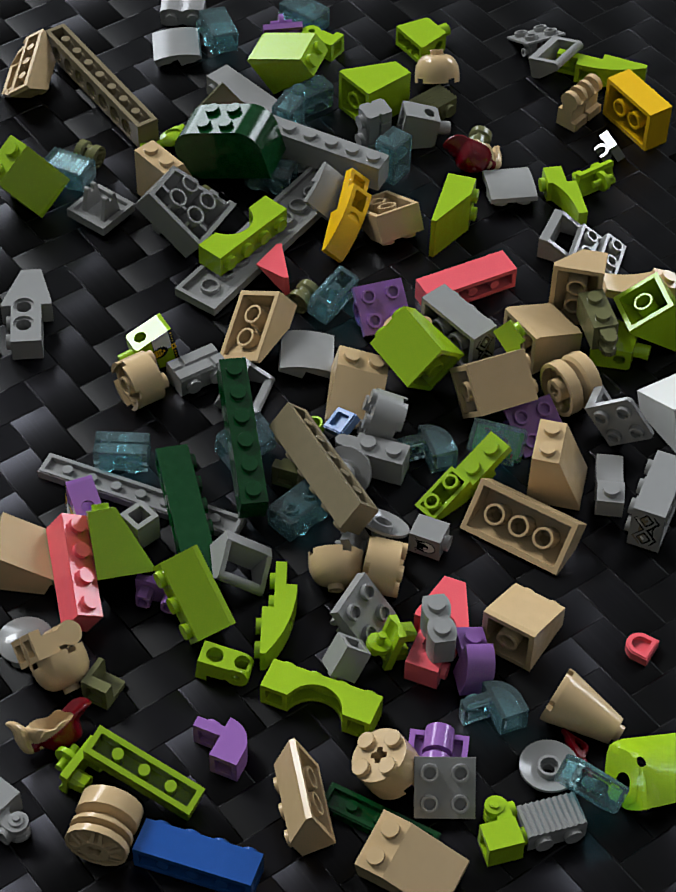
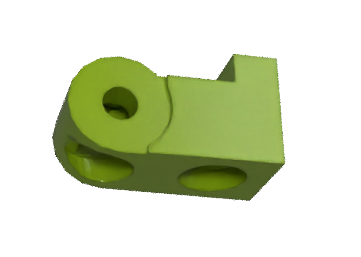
M309 25L302 29V33H316L325 43L328 52L324 59L332 62L344 51V34L339 32L331 34L315 25Z
M205 640L197 660L195 677L206 680L207 676L226 680L232 685L244 686L249 681L254 660L244 652Z

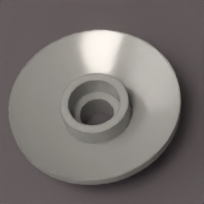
M379 509L366 526L371 531L372 536L401 539L407 537L410 531L408 525L402 519L382 509Z
M539 740L531 743L523 750L519 760V770L524 781L532 788L545 793H558L567 790L576 782L580 764L574 751L567 745L555 740ZM544 770H550L553 773H547Z

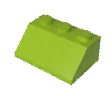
M197 544L153 567L155 571L153 573L154 580L160 589H164L168 597L166 599L167 606L173 615H177L181 623L179 630L183 638L189 640L190 644H194L236 623Z

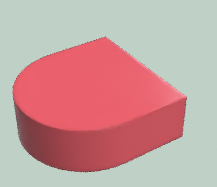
M644 633L631 634L626 640L625 653L630 659L646 666L658 648L659 640Z

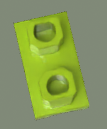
M608 159L602 163L596 162L584 171L578 170L572 173V181H577L582 197L598 190L604 192L610 189L611 184L616 182L613 175L614 161Z
M397 614L389 615L382 631L371 633L368 636L366 647L372 656L379 655L381 657L384 671L392 670L396 661L406 659L408 647L405 642L415 641L417 631L411 621L400 622Z
M92 735L89 736L81 748L73 743L69 748L60 746L55 751V756L59 760L55 768L61 772L59 778L62 781L59 790L66 794L70 789L82 794L86 787L91 786L93 776L84 772L88 766L99 773L103 771L83 758V750L92 738Z

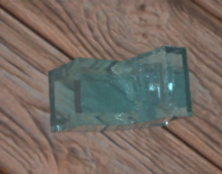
M430 424L418 425V434L397 439L399 443L410 445V461L425 458L431 473L448 470L451 466L457 467L458 448L452 436L439 426Z
M497 680L484 681L480 694H470L460 700L459 718L463 726L491 717L499 735L527 727L529 708L519 691L506 682Z

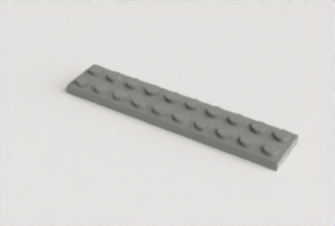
M307 168L273 199L287 208V227L284 231L275 235L267 244L259 247L251 256L242 260L221 277L201 264L175 288V295L213 316L218 314L241 290L246 288L263 272L256 264L276 244L282 243L284 252L321 218L318 213L303 202L314 184L311 181L318 169ZM249 222L236 233L246 230L249 227Z

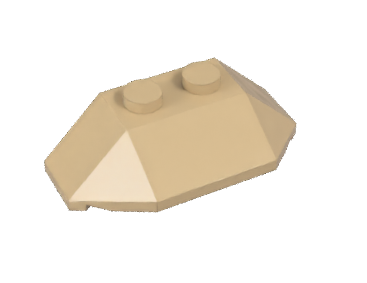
M44 29L25 38L24 46L18 51L9 68L2 91L4 97L32 98L38 94H44L49 89L56 60Z

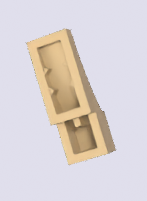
M654 268L651 272L622 275L605 273L603 290L606 297L613 299V297L658 272L676 298V274L669 270Z

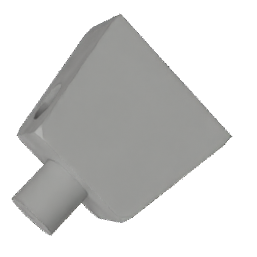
M403 101L394 132L397 150L431 148L435 146L437 135L450 134L451 122L441 121L436 107Z

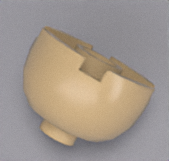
M443 49L430 50V54L422 56L415 66V83H419L420 79H423V84L449 83L451 78H454V83L460 81L457 61L451 55L444 54Z
M340 544L323 545L313 548V553L308 552V567L313 580L319 586L328 588L330 593L344 592L356 574L362 573L364 552L357 547L351 546V551L343 550V545Z
M81 641L29 667L41 687L51 692L63 690L66 695L81 688L79 681L89 671L90 660Z

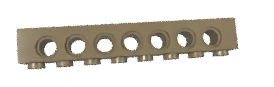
M64 23L45 30L55 60L59 66L138 148L140 143H148L152 140L156 142L159 140L158 119Z

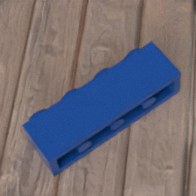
M146 818L132 848L135 866L219 892H255L264 871V854L256 849L233 845L223 838L207 837L193 829L184 830L171 826V824L164 820L155 821Z

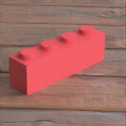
M501 250L416 279L415 298L421 305L423 296L446 284L464 300L471 302L515 287L517 267L505 252Z
M61 513L46 528L60 621L62 623L65 620H73L80 625L82 632H88L103 618V611L87 517L85 515Z

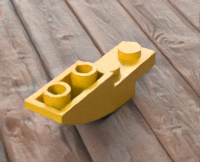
M354 168L347 170L345 173L338 207L330 213L322 252L339 263L343 262L364 222L372 197L367 192L370 180Z

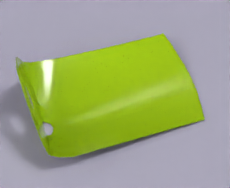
M676 733L624 738L609 745L605 763V779L613 801L626 810L643 811L676 803ZM638 757H642L645 760L646 765L644 767L638 765ZM622 772L626 773L630 780V785L626 792L620 791L617 787V777Z

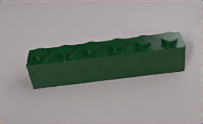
M246 357L219 359L217 381L238 518L266 516L269 500Z
M188 444L156 448L155 465L176 552L179 554L197 544L212 573L210 544L213 543L211 536H214L212 520H207L206 518L208 504L206 497L201 498L200 491L203 490L200 475H195L194 470H197L195 454H190ZM215 579L218 588L221 592L222 581Z

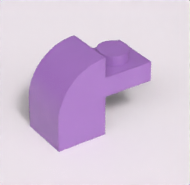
M456 627V649L459 659L453 674L459 696L487 695L495 675L496 661L493 643H487L483 627Z
M198 716L193 724L194 742L212 749L209 753L210 771L237 782L248 760L247 734L245 729L238 721L231 717L226 726H223L216 720H207Z

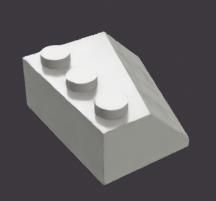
M173 165L134 206L186 258L196 251L198 245L213 233L235 207L236 203L220 198L218 192L213 189L207 190L199 185L197 179Z

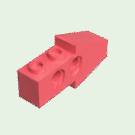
M444 576L429 595L444 593L450 601V618L454 621L456 627H469L466 582ZM420 605L414 614L413 624L418 634L405 660L404 679L437 689L440 680H446L451 664L448 662L433 664L426 654V638L420 629Z

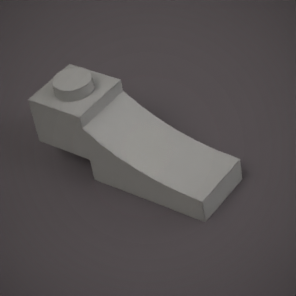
M598 453L596 455L594 515L622 517L625 502L623 456Z

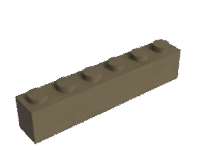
M287 402L269 425V428L275 435V441L283 446L286 450V457L295 463L298 468V474L309 483V490L322 502L321 507L332 516L334 526L341 532L346 533L348 531L359 535L379 509L307 410Z

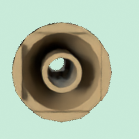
M571 668L539 718L546 723L565 728L609 744L611 740L617 741L626 728L621 724L624 718Z

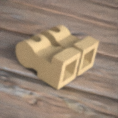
M588 74L561 96L562 105L558 107L556 123L572 132H576L587 121L601 112V104L597 102V98L603 84L596 74Z
M65 620L46 631L42 636L39 629L13 641L11 645L21 670L78 643L82 637V630L77 622Z

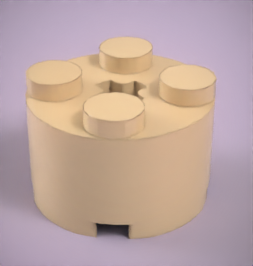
M151 350L146 352L139 351L113 363L111 367L112 374L116 372L118 378L114 381L117 392L127 406H134L132 408L133 411L164 398L165 388L169 387L168 378L163 372L160 373L156 365V357Z
M369 536L362 573L365 572L383 596L397 598L399 585L404 573L405 566H403L406 558L408 543Z
M382 728L373 732H364L357 740L358 745L352 756V772L380 799L394 800L405 795L404 790L411 784L414 786V756H419L417 751L395 729Z

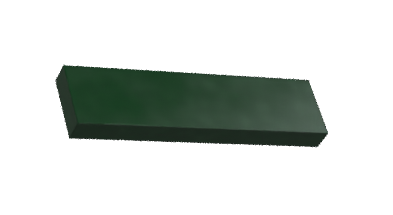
M332 782L325 793L331 817L368 835L371 834L383 810H387L413 823L440 841L441 839L440 832L337 783Z

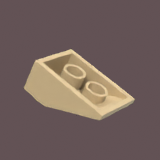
M388 190L374 194L371 197L361 228L371 240L383 246L391 245L399 238L414 237L416 232L424 230L419 202Z
M241 290L220 354L225 359L246 357L252 363H261L290 328L297 304L280 291Z
M342 345L339 346L331 366L325 423L338 407L356 414L359 419L363 420L366 411L362 410L366 395H370L372 389L380 388L385 390L389 365L380 355Z
M383 810L354 865L360 877L390 892H454L470 861L413 823L387 810Z

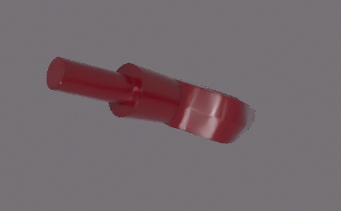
M565 728L561 729L566 745L574 751L579 760L580 776L585 778L591 792L597 791L598 788L591 775L593 770L586 759L589 750L588 744Z

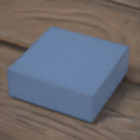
M338 407L323 425V428L334 436L339 434L348 435L359 423L360 419L356 414Z

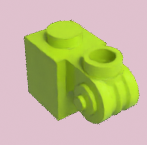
M498 795L490 796L485 800L483 820L485 823L479 825L478 843L487 867L523 858L524 847L528 844L526 831L523 826L519 827L516 820L517 810L513 801L507 802L506 799Z

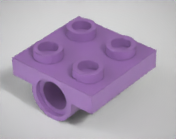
M401 278L357 286L351 289L354 298V317L357 325L361 327L363 338L374 336L376 331L383 327L385 321L397 309L403 306L408 307Z
M434 722L428 724L425 730L410 728L408 742L417 751L419 756L467 757L470 736L455 735V730L452 726L442 722Z

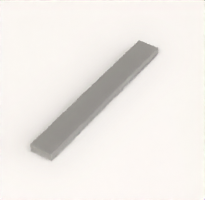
M49 453L37 471L38 477L64 486L67 481L92 475L100 498L127 507H131L142 500L160 518L169 520L162 490L53 453ZM208 505L206 518L207 520H212L214 536L219 537L226 530L238 535L240 534L246 523V518H238V514Z

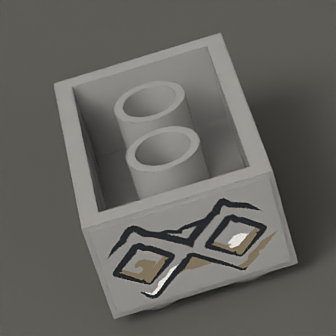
M446 284L441 285L422 297L421 314L430 317L432 324L465 354L456 363L460 366L494 356L496 336L493 331L497 329V325L479 312L474 305L469 304Z
M657 450L654 460L648 459L644 474L647 476L639 480L636 494L639 495L631 499L628 513L632 515L628 516L624 528L625 531H628L626 543L657 553L676 509V455Z

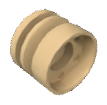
M103 784L88 786L80 797L75 810L76 815L73 816L70 827L65 835L66 846L74 854L91 863L104 866L123 864L133 844V835L137 832L143 817V806L137 798L117 787Z

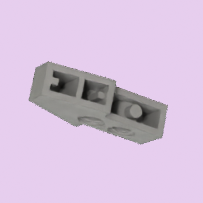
M41 269L21 270L0 304L3 324H6L7 332L10 331V334H6V348L12 351L13 360L44 358V322L54 321L51 297Z

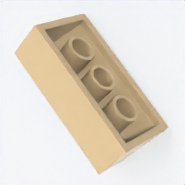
M481 478L460 528L550 573L558 575L576 550L587 524L492 478Z

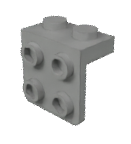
M603 385L594 387L584 409L609 446L647 440L653 437L654 431L632 398L623 397L612 400Z

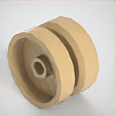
M573 351L564 355L561 359L548 362L540 370V382L544 396L550 394L558 414L562 417H569L585 408L594 387L602 386V380L596 366L581 351Z

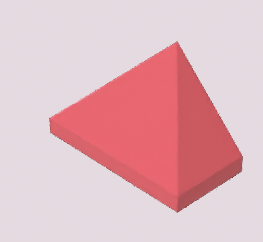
M279 243L256 265L285 295H288L290 293L289 276L282 243Z

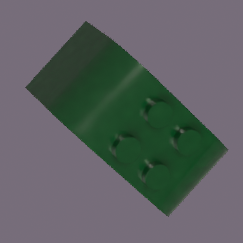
M212 103L198 106L192 112L175 142V152L178 160L186 166L195 179L271 178L286 150L278 123L273 114L260 105L250 103Z

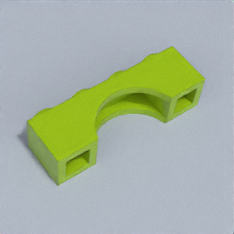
M267 196L262 197L249 207V227L246 230L236 234H220L215 232L198 245L199 263L221 277L242 260L251 256L259 247L267 244L275 235L284 231L287 227V208Z
M274 658L260 684V702L284 711H288L295 705L307 701L327 704L339 715L342 731L360 737L364 732H373L382 715L383 696L377 695L371 690L354 687L345 681H337L323 676L317 671L300 668L288 661L283 662Z

